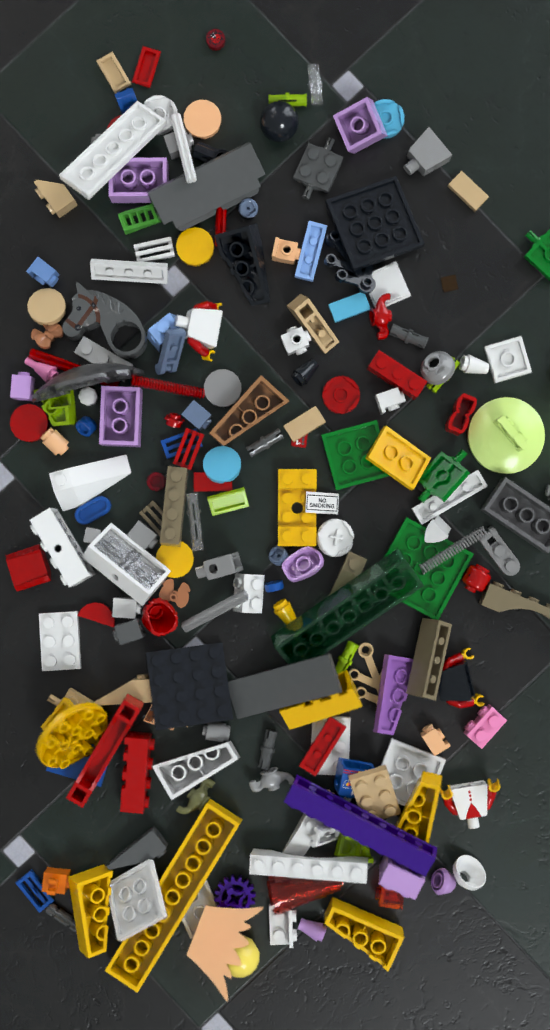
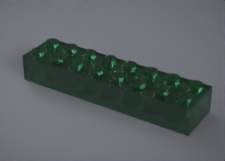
M397 548L273 634L271 639L274 648L288 665L322 656L421 589L424 584Z

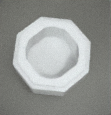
M90 387L81 389L78 395L80 402L86 406L96 404L98 399L96 390Z

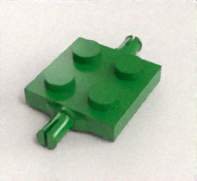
M550 229L540 237L530 230L525 237L533 245L524 258L550 281Z
M461 449L455 457H452L441 451L424 470L418 481L425 489L418 499L424 503L430 495H433L445 502L470 474L460 463L467 453Z

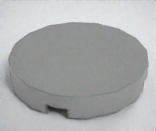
M218 369L210 373L204 383L207 400L217 407H229L235 404L242 392L238 376L227 369Z

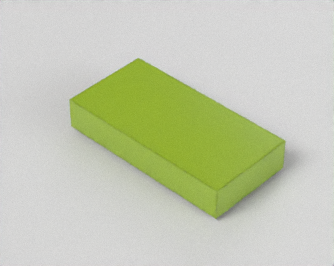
M244 487L207 497L212 516L249 507Z

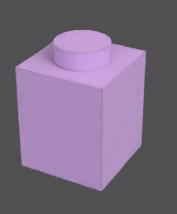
M18 372V375L12 374L10 398L32 401L35 378L27 372Z

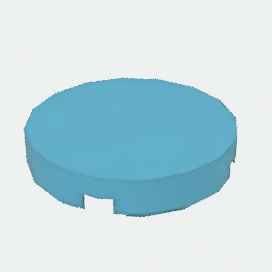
M391 99L376 101L374 104L388 135L385 139L396 136L404 124L405 115L402 107L398 106Z
M217 446L205 455L203 469L206 476L213 482L219 484L231 482L240 473L241 459L232 448Z

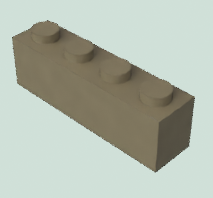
M172 466L167 468L160 544L164 546L181 547L188 481L187 468Z
M422 618L406 694L436 701L452 624L441 620Z

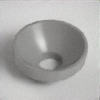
M444 351L433 352L423 360L420 369L421 375L431 385L443 384L454 374L455 361ZM438 359L439 364L436 367L432 368L429 366L432 360Z

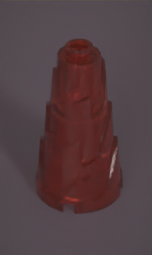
M267 876L269 880L267 881L270 904L274 905V909H272L274 915H280L311 901L325 898L327 895L341 890V887H344V883L340 881Z

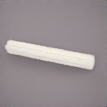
M172 114L171 121L186 182L194 183L197 180L181 114Z

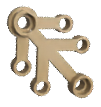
M363 642L358 647V653L361 657L365 658L372 678L361 674L356 668L351 669L349 674L351 676V673L356 671L358 676L352 678V680H358L376 688L379 695L382 671L379 675L372 657L374 652L372 645L368 642ZM364 646L369 648L367 653L362 652ZM363 686L357 687V691L360 689L365 691L364 695H359L361 699L365 698L377 704V695L367 692Z

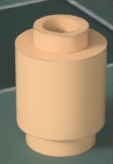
M51 427L40 437L43 440L42 443L55 456L58 453L60 455L64 454L69 448L67 446L69 442L56 429L53 430Z

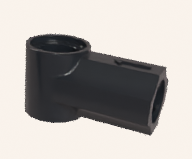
M198 142L194 149L193 159L206 163L228 151L216 149Z

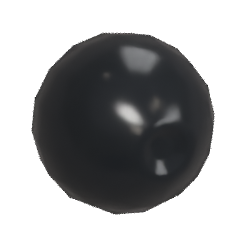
M275 101L268 104L262 111L260 128L264 136L270 141L284 142L291 139L297 132L299 125L298 114L289 103Z

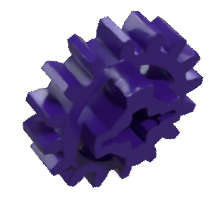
M232 874L230 880L224 877V883L219 881V888L215 889L217 896L214 897V902H219L216 907L252 908L251 905H255L254 897H256V892L252 891L254 885H248V878L243 881L242 875L235 879L234 874ZM226 889L227 895L222 898L223 891ZM248 895V900L244 904L243 899Z

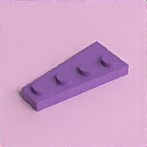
M384 654L373 732L394 735L402 712L400 710L402 703L406 701L408 696L406 691L413 659Z

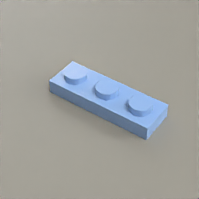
M313 221L308 222L295 278L313 282L327 225Z

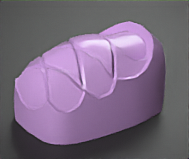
M307 546L286 558L282 563V569L291 582H298L316 574L323 567L324 558L317 549Z

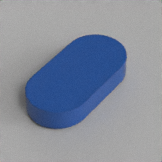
M98 496L78 507L75 511L76 521L87 525L106 515L111 510L110 500L104 496Z

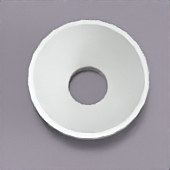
M462 855L454 862L453 873L456 882L460 886L473 891L485 884L486 873L477 859L469 855ZM460 873L466 875L468 882L461 878Z

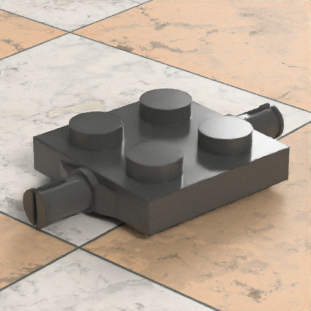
M328 137L324 147L308 143L293 179L306 186L302 195L306 200H309L313 190H320L328 194L344 160L343 156L331 151L335 142L333 138Z

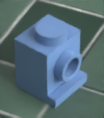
M39 257L34 260L26 271L42 285L46 283L53 287L59 279V273Z

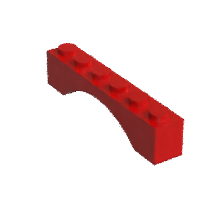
M127 693L66 799L82 808L84 807L113 755L142 709L144 702Z

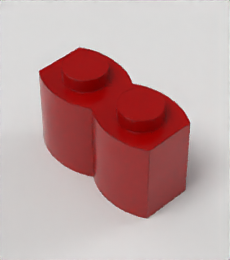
M463 393L456 399L453 405V413L446 421L445 431L458 436L466 430L469 424V416L476 408L477 398Z

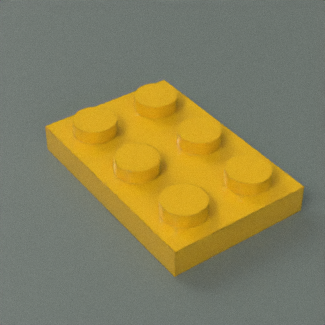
M384 426L365 459L409 490H414L431 457L388 426Z

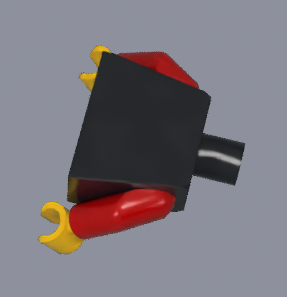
M464 648L461 653L448 657L444 661L438 688L440 700L446 701L447 704L459 709L472 707L474 704L482 707L485 704L477 702L478 698L484 696L479 693L475 694L468 663L464 661V659L474 658V655L469 657L466 655L467 650L471 648Z

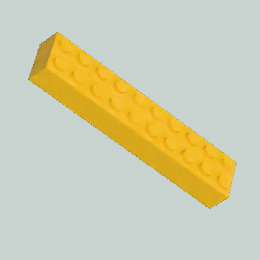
M212 799L206 803L159 881L167 917L122 941L105 969L107 973L138 993L243 819Z

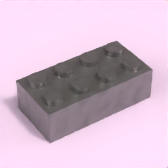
M506 477L501 478L480 511L541 552L549 553L550 507Z

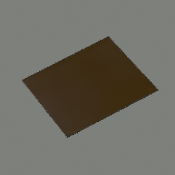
M456 275L441 277L443 292L458 290Z

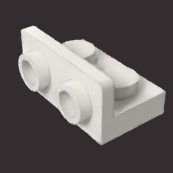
M292 903L269 904L270 945H289V948H293V942L297 941V929H293V922H296V910H292Z

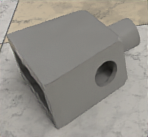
M428 127L408 150L407 158L410 161L403 167L409 175L418 170L421 175L425 176L448 163L452 154L431 128Z
M239 552L203 561V566L196 567L195 570L199 579L207 577L208 580L242 571L243 566Z

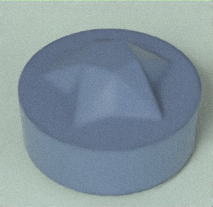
M247 198L239 203L238 211L241 216L252 218L258 212V205L253 199Z
M275 546L269 552V560L276 566H281L283 561L289 557L288 551L282 546Z

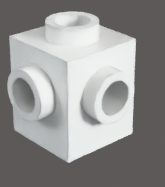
M291 327L286 330V334L281 335V340L288 356L294 353L300 355L306 352V348L309 347V341H311L308 331H304L302 327ZM299 339L300 341L296 343L293 340Z

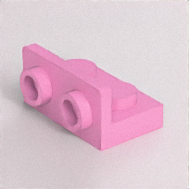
M489 704L483 706L478 711L477 718L474 721H469L465 726L466 730L463 732L481 749L507 721Z

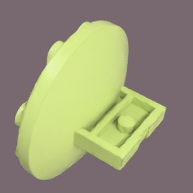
M502 397L485 403L475 412L469 423L467 439L470 451L480 465L495 473L512 474L528 468L536 461L544 446L545 430L539 414L533 407L516 398Z

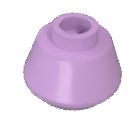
M445 868L437 869L431 878L433 891L437 895L451 893L456 887L454 875Z

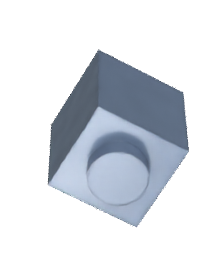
M195 400L181 414L199 431L202 428L207 429L212 423V415Z

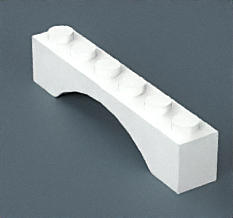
M253 848L250 854L249 874L367 884L368 857H304Z

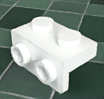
M236 573L233 580L234 594L245 590L249 597L248 601L234 607L233 611L240 613H262L264 575Z

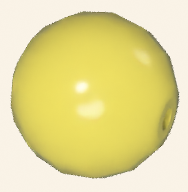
M245 935L242 936L248 940L249 944L245 947L234 948L240 958L241 965L226 964L231 975L235 978H244L251 975L257 969L260 961V952L256 944Z

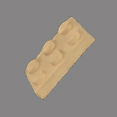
M386 764L348 776L358 807L381 819L401 814Z

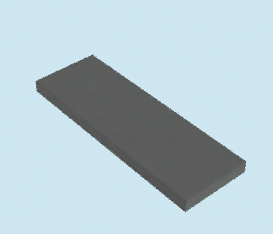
M330 653L228 681L230 698L237 719L342 692Z

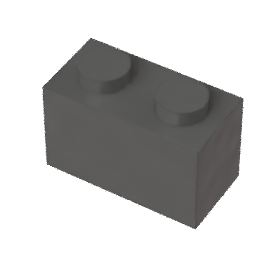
M142 617L114 626L113 635L115 641H119L120 645L145 637L147 633L141 621Z

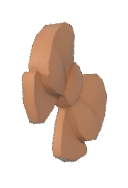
M58 323L49 326L48 324H43L46 329L44 333L33 329L31 332L32 340H35L40 348L49 349L54 338H61L64 334L61 325Z
M167 579L163 582L162 585L164 586L160 590L159 598L168 602H175L180 608L185 607L189 601L188 592L191 591L189 585L183 582L178 591H174L173 579Z

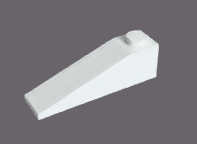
M122 455L49 473L60 507L62 511L82 506L132 472L127 455Z

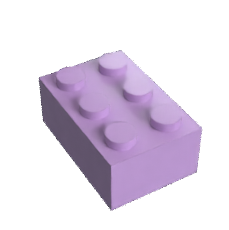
M132 158L109 180V198L111 202L151 203L147 191L169 181L167 158Z
M101 386L100 445L141 447L143 390L140 387Z

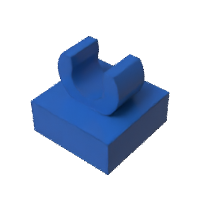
M126 88L125 91L114 94L122 114L137 101L133 88Z

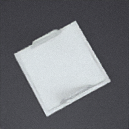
M396 261L372 271V278L376 282V287L368 294L374 307L378 299L386 293L391 295L390 300L385 301L386 307L411 296Z

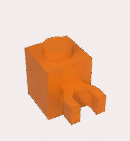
M47 867L43 875L41 892H47V895L54 896L55 894L65 895L69 888L68 877L70 876L71 869Z

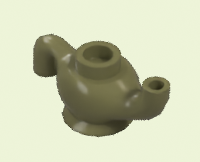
M210 778L202 781L197 790L193 788L187 795L189 799L187 806H179L176 811L180 814H189L199 809V812H201L211 796H208L207 790L209 788L212 789L216 782Z

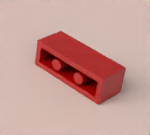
M378 350L367 368L368 371L394 388L398 387L399 391H403L405 395L413 400L418 397L428 382L380 350Z

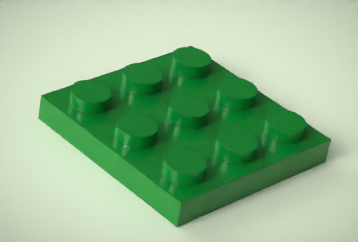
M377 420L321 435L336 490L389 476L365 459L380 433Z

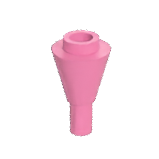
M29 357L25 359L24 363L33 368L46 383L58 375L57 367L36 362Z

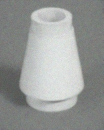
M470 354L467 356L463 355L460 360L459 370H462L463 373L487 374L489 363Z

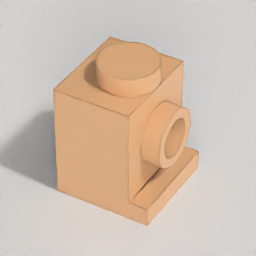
M276 237L272 261L294 265L295 259L299 260L301 248H298L297 242L282 240ZM288 248L290 249V252L285 253L283 249Z
M432 723L422 729L423 732L420 735L434 756L451 746L447 740L443 741L445 736L440 728L435 729Z

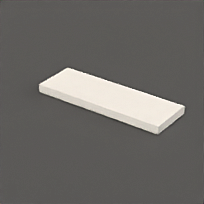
M137 100L59 174L60 179L89 200L167 125L166 120Z

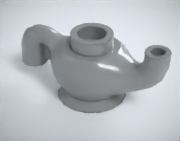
M272 767L270 770L261 771L260 781H249V786L253 792H259L263 788L274 791L280 788L279 785L284 780L292 784L294 777L290 773L277 771L278 767Z

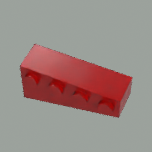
M129 731L124 740V744L128 746H126L123 761L126 762V765H124L122 772V781L125 782L121 788L120 812L143 814L145 809L149 808L150 803L147 789L151 788L152 777L148 776L149 770L153 768V758H150L151 750L155 748V739H152V733Z

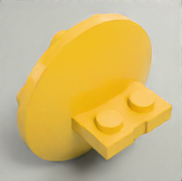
M64 697L55 708V711L41 726L43 732L38 739L36 753L40 761L50 768L65 769L83 757L90 756L107 729V713L96 703L87 702L74 705L69 698Z

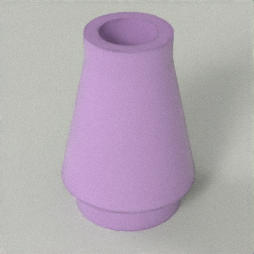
M301 918L298 930H301L316 942L317 940L322 942L327 926H324V923Z

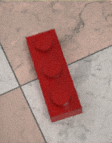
M329 717L301 760L299 767L316 777L346 729V725L333 717Z

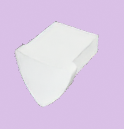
M439 515L432 519L426 528V543L440 542L449 536L448 533L451 528Z

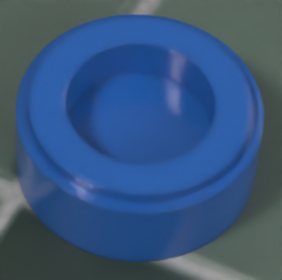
M283 580L264 584L266 592H275L283 589Z

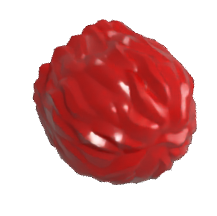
M153 598L144 606L141 621L144 627L158 637L160 635L165 636L176 629L178 614L167 600Z

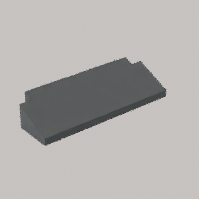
M247 142L194 168L196 182L187 183L185 174H182L147 191V194L158 220L163 225L172 221L176 229L184 231L214 216L217 208L221 207L226 210L242 200L256 195L259 192V187H261L258 178L266 174L252 144Z

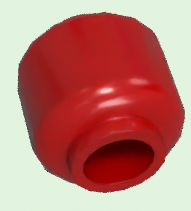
M477 563L475 566H469L462 578V581L466 584L465 588L473 593L476 590L479 592L484 591L491 579L490 574H488L490 571Z

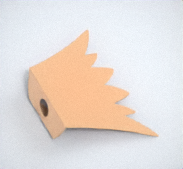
M205 905L187 956L211 979L227 1002L228 992L223 975L230 979L232 975L226 964L241 965L240 958L234 948L245 947L249 942L239 932L251 928V925L244 923V921L258 914L264 907L221 908Z

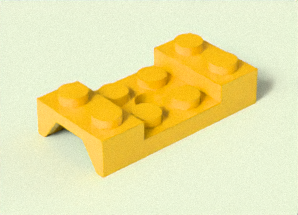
M278 469V546H316V513H305L306 491L316 492L317 469ZM296 502L303 506L302 512L298 514L294 513L291 509L292 505Z

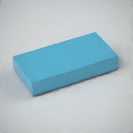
M361 292L328 304L334 323L370 310L367 297Z

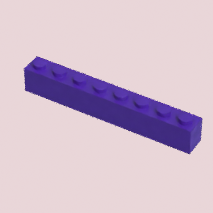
M296 775L284 800V803L288 804L289 807L305 813L308 817L322 822L327 827H332L346 837H351L363 846L372 848L378 854L391 858L397 864L410 868L414 873L426 876L436 859L437 848Z

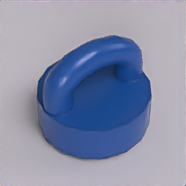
M83 416L76 422V429L81 435L89 437L97 429V425L92 418Z

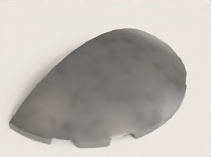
M118 363L82 365L67 370L49 380L32 395V402L70 394V390L102 382L110 384L133 378V376L131 377L132 374L134 376H142L145 373L141 369Z

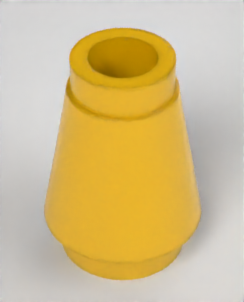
M284 598L273 605L274 613L289 628L299 622L290 601Z

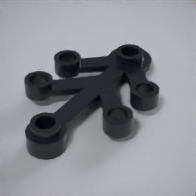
M332 230L328 232L325 237L326 245L336 248L345 260H338L334 254H328L325 257L324 264L327 267L340 268L335 274V280L339 283L346 282L356 285L363 294L371 293L376 287V282L372 278L373 265L365 267L364 273L361 269L352 271L337 231ZM345 270L353 272L356 277L349 276Z

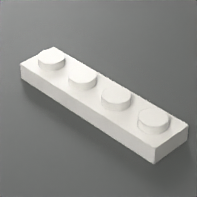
M91 259L90 261L91 279L168 283V263Z
M476 470L468 475L445 502L437 496H432L424 503L421 502L411 509L420 525L486 488L487 484L479 470Z

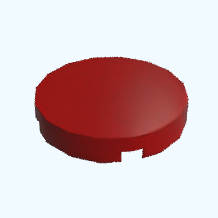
M347 376L333 377L325 384L322 399L328 410L335 414H345L356 408L360 400V390L356 382Z
M25 404L15 409L11 415L10 427L13 434L20 440L35 442L40 440V437L47 431L49 420L43 409L37 405Z

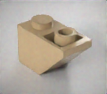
M42 180L34 181L37 186L35 189L41 200L43 198L47 200L48 204L46 207L52 215L56 213L61 218L78 206L64 184Z

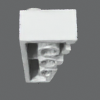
M228 741L155 764L152 767L170 799L173 800L238 760L240 755L233 743Z

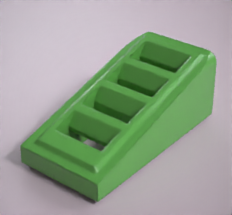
M152 204L118 213L126 235L160 223ZM150 210H151V212H152V214H153V217H154V219H151V220H150L149 214H148V212H147V211H150ZM141 213H144L147 221L143 222ZM137 215L139 223H135L133 216ZM130 218L132 225L128 226L126 219Z

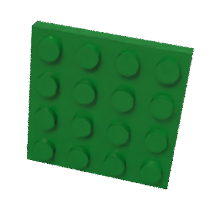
M405 517L370 585L428 617L439 620L474 554L466 549H461V552L458 550L459 553L455 551L456 555L451 556V558L448 557V560L445 558L446 562L442 559L443 563L438 564V566L435 565V568L432 566L433 570L429 567L430 571L427 570V573L425 572L424 575L419 565L422 562L425 563L427 559L430 560V557L432 558L435 554L438 555L440 551L445 550L448 546L451 547L453 542L445 539L436 543H426V527Z

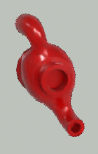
M390 293L383 294L378 299L375 308H370V324L372 327L375 325L379 328L377 340L386 339L389 335L387 324L392 321V312L386 308L385 301L390 300Z

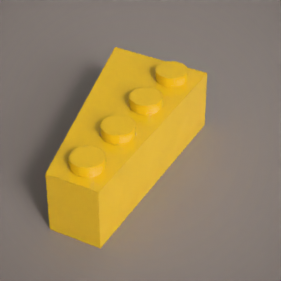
M348 670L337 674L342 688L341 693L279 708V712L289 730L362 707L357 687Z
M422 772L395 824L396 827L427 843L430 840L442 775Z
M104 864L68 877L79 950L88 959L107 950V917L110 912L108 904L109 896H111L110 879L112 878L113 871L109 870Z
M332 896L325 911V924L344 939L347 938L353 943V946L369 955V958L380 963L389 972L404 940L403 927Z

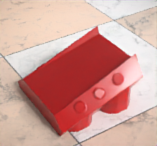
M40 544L6 555L7 566L17 592L51 581L49 563L45 551Z

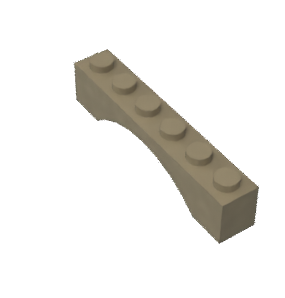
M495 581L492 584L488 583L478 604L497 612L511 609H528L536 611L550 620V604L546 603V606L538 604L540 600L531 596L526 599L521 596V592L512 588L510 591L503 589L504 585Z

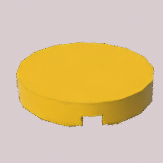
M188 228L177 239V254L187 265L200 266L207 263L213 255V239L202 228Z
M182 541L181 547L161 545L156 553V559L171 570L167 577L178 578L184 576L191 570L194 563L193 551L188 544Z

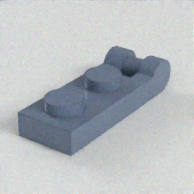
M184 328L166 330L159 361L155 364L157 375L165 374L167 371L169 373L177 371L187 333Z

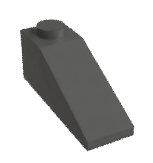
M153 826L110 860L107 868L111 870L143 863L148 859L153 860L155 857L159 859L167 852L168 842L158 829Z

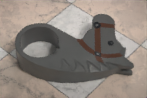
M77 282L78 293L71 298L73 301L72 312L63 323L65 335L72 341H78L83 337L85 331H92L97 327H101L115 355L125 360H132L141 356L147 348L148 338L136 314L121 301L102 292L86 290ZM127 325L135 327L141 332V342L134 350L120 351L114 346V337L120 327Z

